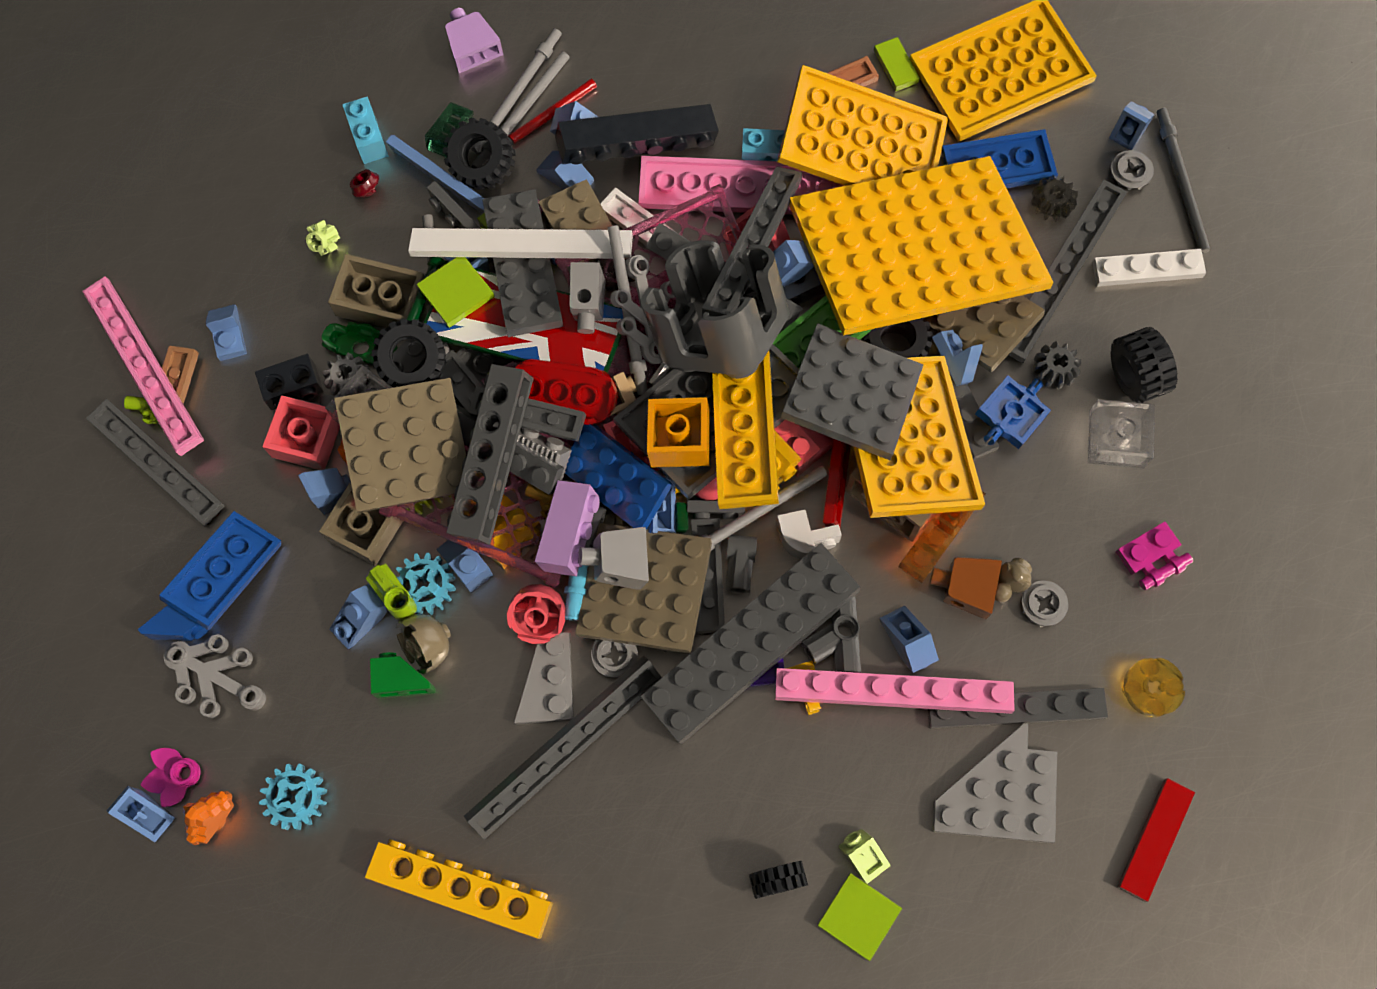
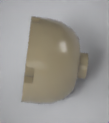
M416 614L396 624V628L401 629V633L397 634L401 649L411 664L416 660L421 667L417 669L419 673L424 675L444 662L449 652L450 644L448 638L451 637L450 631L444 622L439 623L434 617L426 614Z

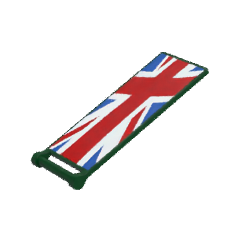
M430 257L427 262L428 269L424 279L449 263V261L440 257ZM475 269L493 291L495 297L450 328L432 305L424 320V323L429 325L439 335L440 339L447 343L517 362L530 359L594 367L608 374L622 337L617 331L616 325L620 319H623V312L621 307L618 308L613 304L604 302L603 320L595 321L594 333L582 334L577 332L578 321L574 319L570 311V293L556 290L564 327L508 337L496 274ZM418 290L407 315V320L419 319L427 300L420 290Z

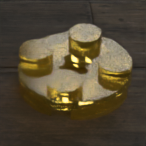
M1146 658L1129 668L1124 678L1122 692L1129 704L1137 712L1151 718H1157L1172 713L1182 704L1185 697L1182 682L1184 679L1180 670L1170 661L1163 658ZM1148 681L1151 683L1158 681L1160 683L1158 689L1161 691L1160 694L1156 692L1152 694L1148 690Z

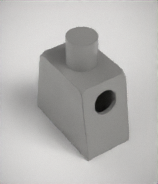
M571 262L570 311L574 319L578 321L577 332L582 334L594 333L595 321L603 320L606 280L600 263Z
M646 527L602 532L593 541V548H579V565L594 566V578L597 582L641 590L649 581Z

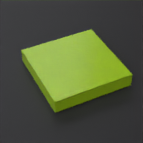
M456 257L417 284L418 289L449 328L495 297L493 291L466 257Z
M850 873L817 926L870 961L902 908Z

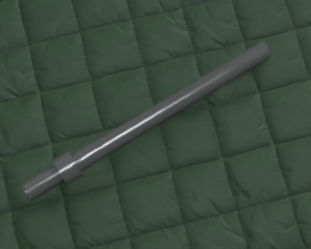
M1161 108L1156 111L1161 126L1159 130L1162 141L1166 142L1198 249H1201L1203 254L1210 251V246L1176 140L1178 137L1176 127L1171 124L1167 108Z

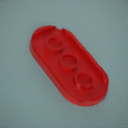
M536 359L525 360L515 367L523 369L534 378L529 399L582 411L586 414L584 421L586 425L604 421L612 414L616 407L618 398L616 385L613 379L601 369Z

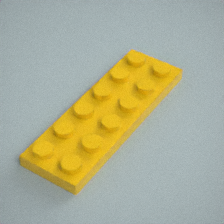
M768 351L757 370L748 377L735 379L726 374L712 373L719 509L779 504L770 352Z

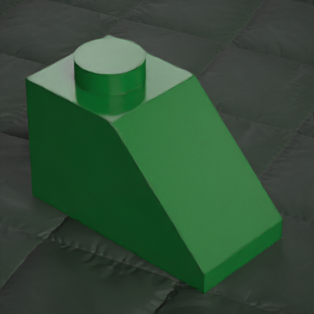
M380 653L379 658H370L371 694L376 698L435 693V687L403 658L396 656V653Z

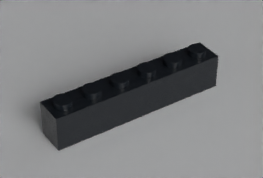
M711 104L561 121L558 122L555 139L562 164L572 163L577 165L593 160L606 161L617 157L631 158L641 154L655 155L664 151L673 150L679 152L688 148H707L714 145L719 129Z

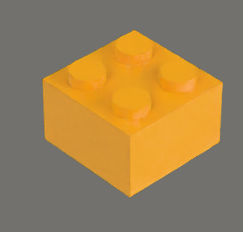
M707 397L648 399L647 455L650 466H709L710 412Z

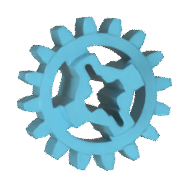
M416 553L414 554L413 562H410L407 558L404 559L406 565L404 569L401 567L396 568L400 574L397 579L406 589V581L410 583L411 589L409 594L417 605L416 614H423V611L427 610L430 615H433L434 607L437 606L440 610H443L442 602L444 600L451 602L452 600L448 595V591H455L456 588L449 582L455 580V576L453 573H448L451 567L448 563L442 565L443 560L440 556L432 560L430 553H426L424 559H421ZM439 572L442 576V587L437 584ZM428 581L429 585L427 587L422 586L420 588V582L426 583ZM434 597L429 601L423 602L425 599ZM406 600L398 602L399 605H404Z
M286 764L285 772L276 768L274 770L276 777L274 779L266 777L265 779L269 787L260 789L261 793L266 794V799L259 801V805L268 807L262 813L263 816H273L270 823L275 826L281 823V829L289 830L291 823L295 830H301V822L309 826L312 825L311 816L320 817L322 814L317 808L319 805L324 806L327 803L320 799L321 795L327 793V789L319 788V785L324 781L323 778H313L316 771L309 768L305 772V766L302 764H298L296 770H294L293 765ZM301 777L306 781L295 784L290 778ZM279 788L277 798H275L276 791ZM292 791L298 793L295 795V803L289 801L292 798ZM312 795L311 803L308 807L309 797ZM291 809L296 816L286 817L281 813Z

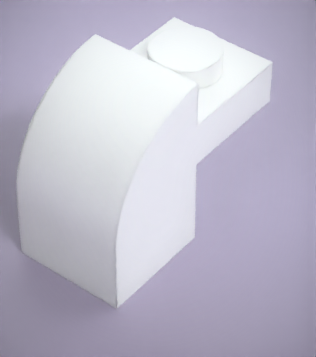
M805 509L777 516L776 525L781 543L789 554L798 559L805 557L820 543L828 550L836 547V543L840 542L842 534L839 525L811 531Z

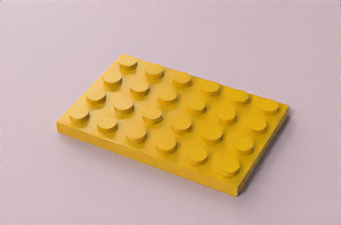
M1048 0L1029 2L910 54L909 58L942 115L948 117L947 124L958 142L1094 82L1097 76Z
M802 65L799 70L777 162L844 186L938 167L948 117Z
M945 356L908 358L924 365L891 460L854 447L870 518L982 510L985 502Z

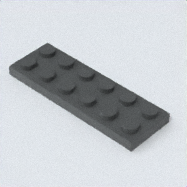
M536 189L482 199L488 229H544ZM493 257L508 337L564 327L550 258Z

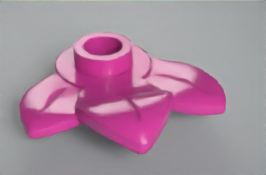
M160 748L153 750L151 758L157 768L145 777L141 782V787L151 793L161 794L160 803L162 807L176 805L184 798L187 788L192 787L199 780L200 767L196 761L190 758H183L175 749ZM186 768H189V770H190V775H189V777L186 778V779H183V777H182V772H183V770L186 769Z

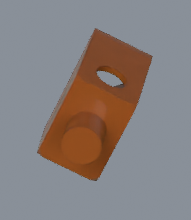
M957 557L951 562L949 571L934 567L930 584L945 587L943 602L980 618L987 619L993 611L1002 561Z

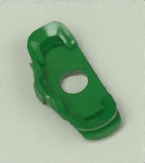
M349 322L347 326L331 323L326 326L322 333V346L335 354L345 357L347 353L352 354L354 358L359 356L365 363L373 365L372 350H374L375 346L373 343L375 338L379 337L380 330L365 323L356 324ZM364 342L368 344L369 349L363 354H357L353 351L355 344ZM397 345L394 348L393 353L398 349Z

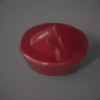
M369 169L357 173L350 182L352 195L362 198L374 195L376 193L374 188L379 182V175Z

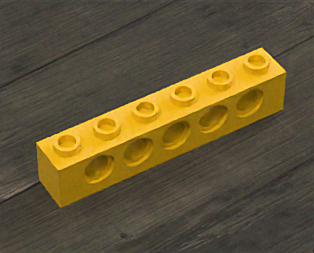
M391 839L388 840L387 845L378 842L365 878L541 939L553 902L546 900L548 894L531 889L529 894L518 891L520 884L503 878L500 884L489 880L491 874L477 869H473L472 874L461 871L463 864L445 859L444 864L432 861L434 854L417 849L415 854L404 851L405 844ZM408 859L411 869L407 875L400 876L397 866L401 860ZM431 869H436L439 872V880L434 886H429L425 881V876ZM464 878L468 883V890L464 895L457 896L454 893V884L457 880ZM492 888L497 894V899L493 905L487 907L482 902V894L485 890ZM521 898L525 902L526 909L521 916L516 917L511 913L510 905L515 899Z

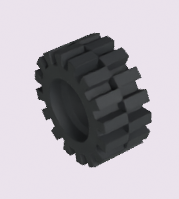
M802 861L787 863L749 874L755 899L808 885Z

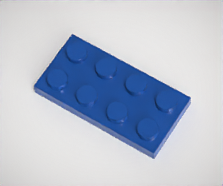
M1045 129L944 145L941 150L945 165L991 156L1006 188L1055 181L1058 177Z
M584 424L579 441H575L571 447L572 452L568 459L569 462L567 463L565 474L577 483L590 484L598 494L599 501L631 527H646L647 530L673 484L596 424Z
M233 511L160 593L159 598L165 604L209 631L280 548L281 540Z

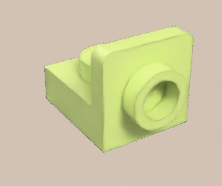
M862 829L847 835L844 842L838 846L841 852L848 857L866 884L891 866L873 837Z

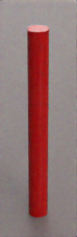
M592 78L508 135V137L512 140L513 144H516L552 119L556 108L578 101L597 88L595 81Z

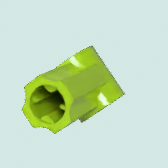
M387 564L377 565L369 571L366 577L367 582L396 620L402 621L407 617L415 615L417 611L415 601ZM406 600L402 607L395 608L398 602Z

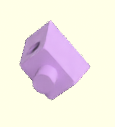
M456 8L450 13L452 21L447 23L445 28L458 73L503 55L499 37L479 12L466 15L462 8Z

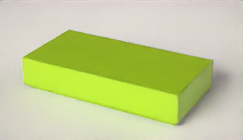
M898 37L874 46V52L895 92L919 83L920 77Z

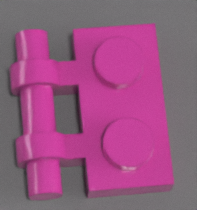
M1166 522L1159 524L1116 551L1131 575L1142 570L1146 576L1139 580L1143 590H1147L1152 586H1160L1165 582L1164 579L1172 574H1180L1185 571L1187 565L1193 562V558L1189 553H1185L1180 557L1175 555L1173 551L1182 544ZM1163 558L1166 565L1156 569L1152 563Z

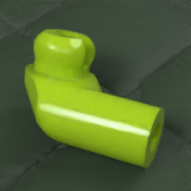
M125 397V409L139 410L143 416L142 420L146 424L158 422L144 397Z

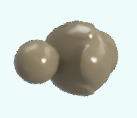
M1013 558L1011 562H1005L1001 565L999 583L995 595L997 602H1007L1011 598L1012 592L1020 593L1031 586L1032 567L1026 560Z

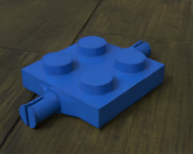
M1007 376L982 404L975 415L992 428L984 436L985 442L993 436L988 445H994L1000 436L1004 437L1018 450L1051 412V409L1044 405L1035 395L1043 387L1042 381L1034 387L1039 379L1035 378L1028 387L1018 384L1010 376Z

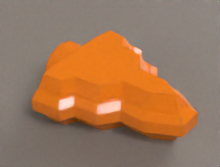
M211 792L207 797H201L196 803H188L183 806L184 822L186 824L185 831L187 833L186 840L193 845L207 844L215 832L224 826L226 817L234 807L230 792Z

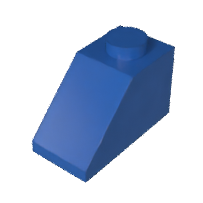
M169 605L138 629L142 635L152 640L193 641L203 637L208 632V630Z

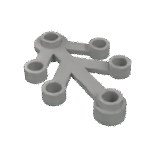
M635 255L625 261L627 276L635 279L640 307L630 300V294L625 289L614 291L611 294V302L615 307H621L643 324L646 335L636 329V323L630 317L620 319L617 322L616 328L619 334L628 336L641 346V354L647 362L660 364L662 360L659 353L656 354L654 352L656 344L641 306V298L646 289L649 288L646 277L649 271V262L645 257ZM637 262L641 264V271L637 268ZM670 281L660 286L667 303L670 298L675 297L673 290L671 294L667 292V286L671 287ZM618 294L623 296V303L618 301ZM624 322H627L629 325L628 331L623 327Z
M219 634L213 635L209 641L190 646L185 642L177 641L171 643L166 648L164 662L170 669L175 670L178 688L175 692L176 699L183 704H190L196 698V692L190 686L189 668L198 675L203 700L200 705V713L203 716L214 718L220 713V705L216 702L212 682L240 697V703L243 707L249 710L260 709L266 701V695L262 689L254 685L245 687L219 672L236 666L247 667L253 660L250 651L245 648H239L234 651L233 655L206 663L195 659V657L213 651L215 653H223L227 650L228 640ZM218 639H222V646L215 649L214 643ZM177 651H181V658L174 660V654ZM242 653H246V660L244 662H239V655ZM189 690V691H190L189 697H188L187 699L183 700V699H182V693H183V691ZM250 692H254V700L248 702L246 699L247 695ZM209 704H214L213 712L207 714L206 707Z

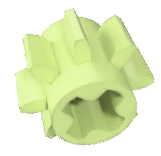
M322 220L306 228L309 234L305 237V240L311 251L319 252L320 256H323L338 249L335 243L340 239V236L334 225L326 224Z

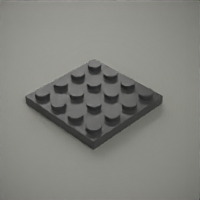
M817 323L781 418L891 460L924 364L849 335L843 336L841 332Z

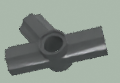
M855 596L831 616V625L802 642L806 655L815 665L834 654L835 672L861 673L858 637L860 626L857 621ZM840 626H847L852 631V635L843 636L839 633L838 628Z

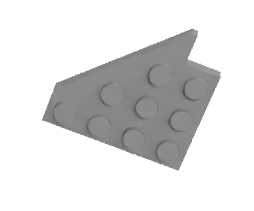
M1022 724L934 801L933 832L1055 843L1057 752L1028 749V724Z

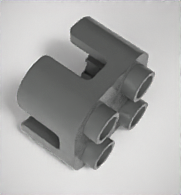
M699 240L679 247L669 256L665 269L676 298L675 308L669 309L663 290L659 288H647L641 298L642 309L660 358L665 365L677 368L682 372H711L726 374L735 379L748 377L757 370L786 323L790 313L776 259L770 248L758 244L748 245L742 254L750 284L744 296L739 299L740 304L738 308L733 312L727 311L725 312L726 315L711 317L707 312L702 316V307L725 265L720 246L715 241Z

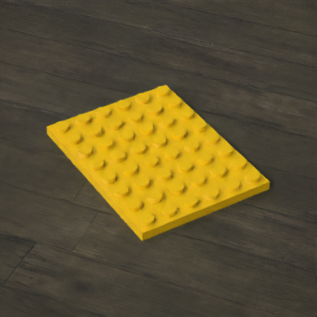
M991 156L790 197L789 207L843 336L1048 290L1053 285V280Z

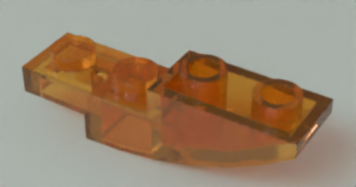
M974 510L936 513L898 567L923 583Z

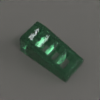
M450 102L425 134L427 150L447 158L443 154V147H448V144L444 142L446 136L451 138L453 133L450 130L453 126L456 129L460 128L459 122L465 121L469 123V118L473 117L474 111ZM454 115V116H457V117H459V118H461V119L459 120V119L453 118V117H451V116Z

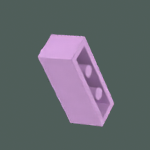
M557 481L535 562L544 572L577 577L579 567H582L578 563V551L580 547L585 548L586 540H589L591 537L592 518L594 513L598 511L600 503L598 494L590 484Z

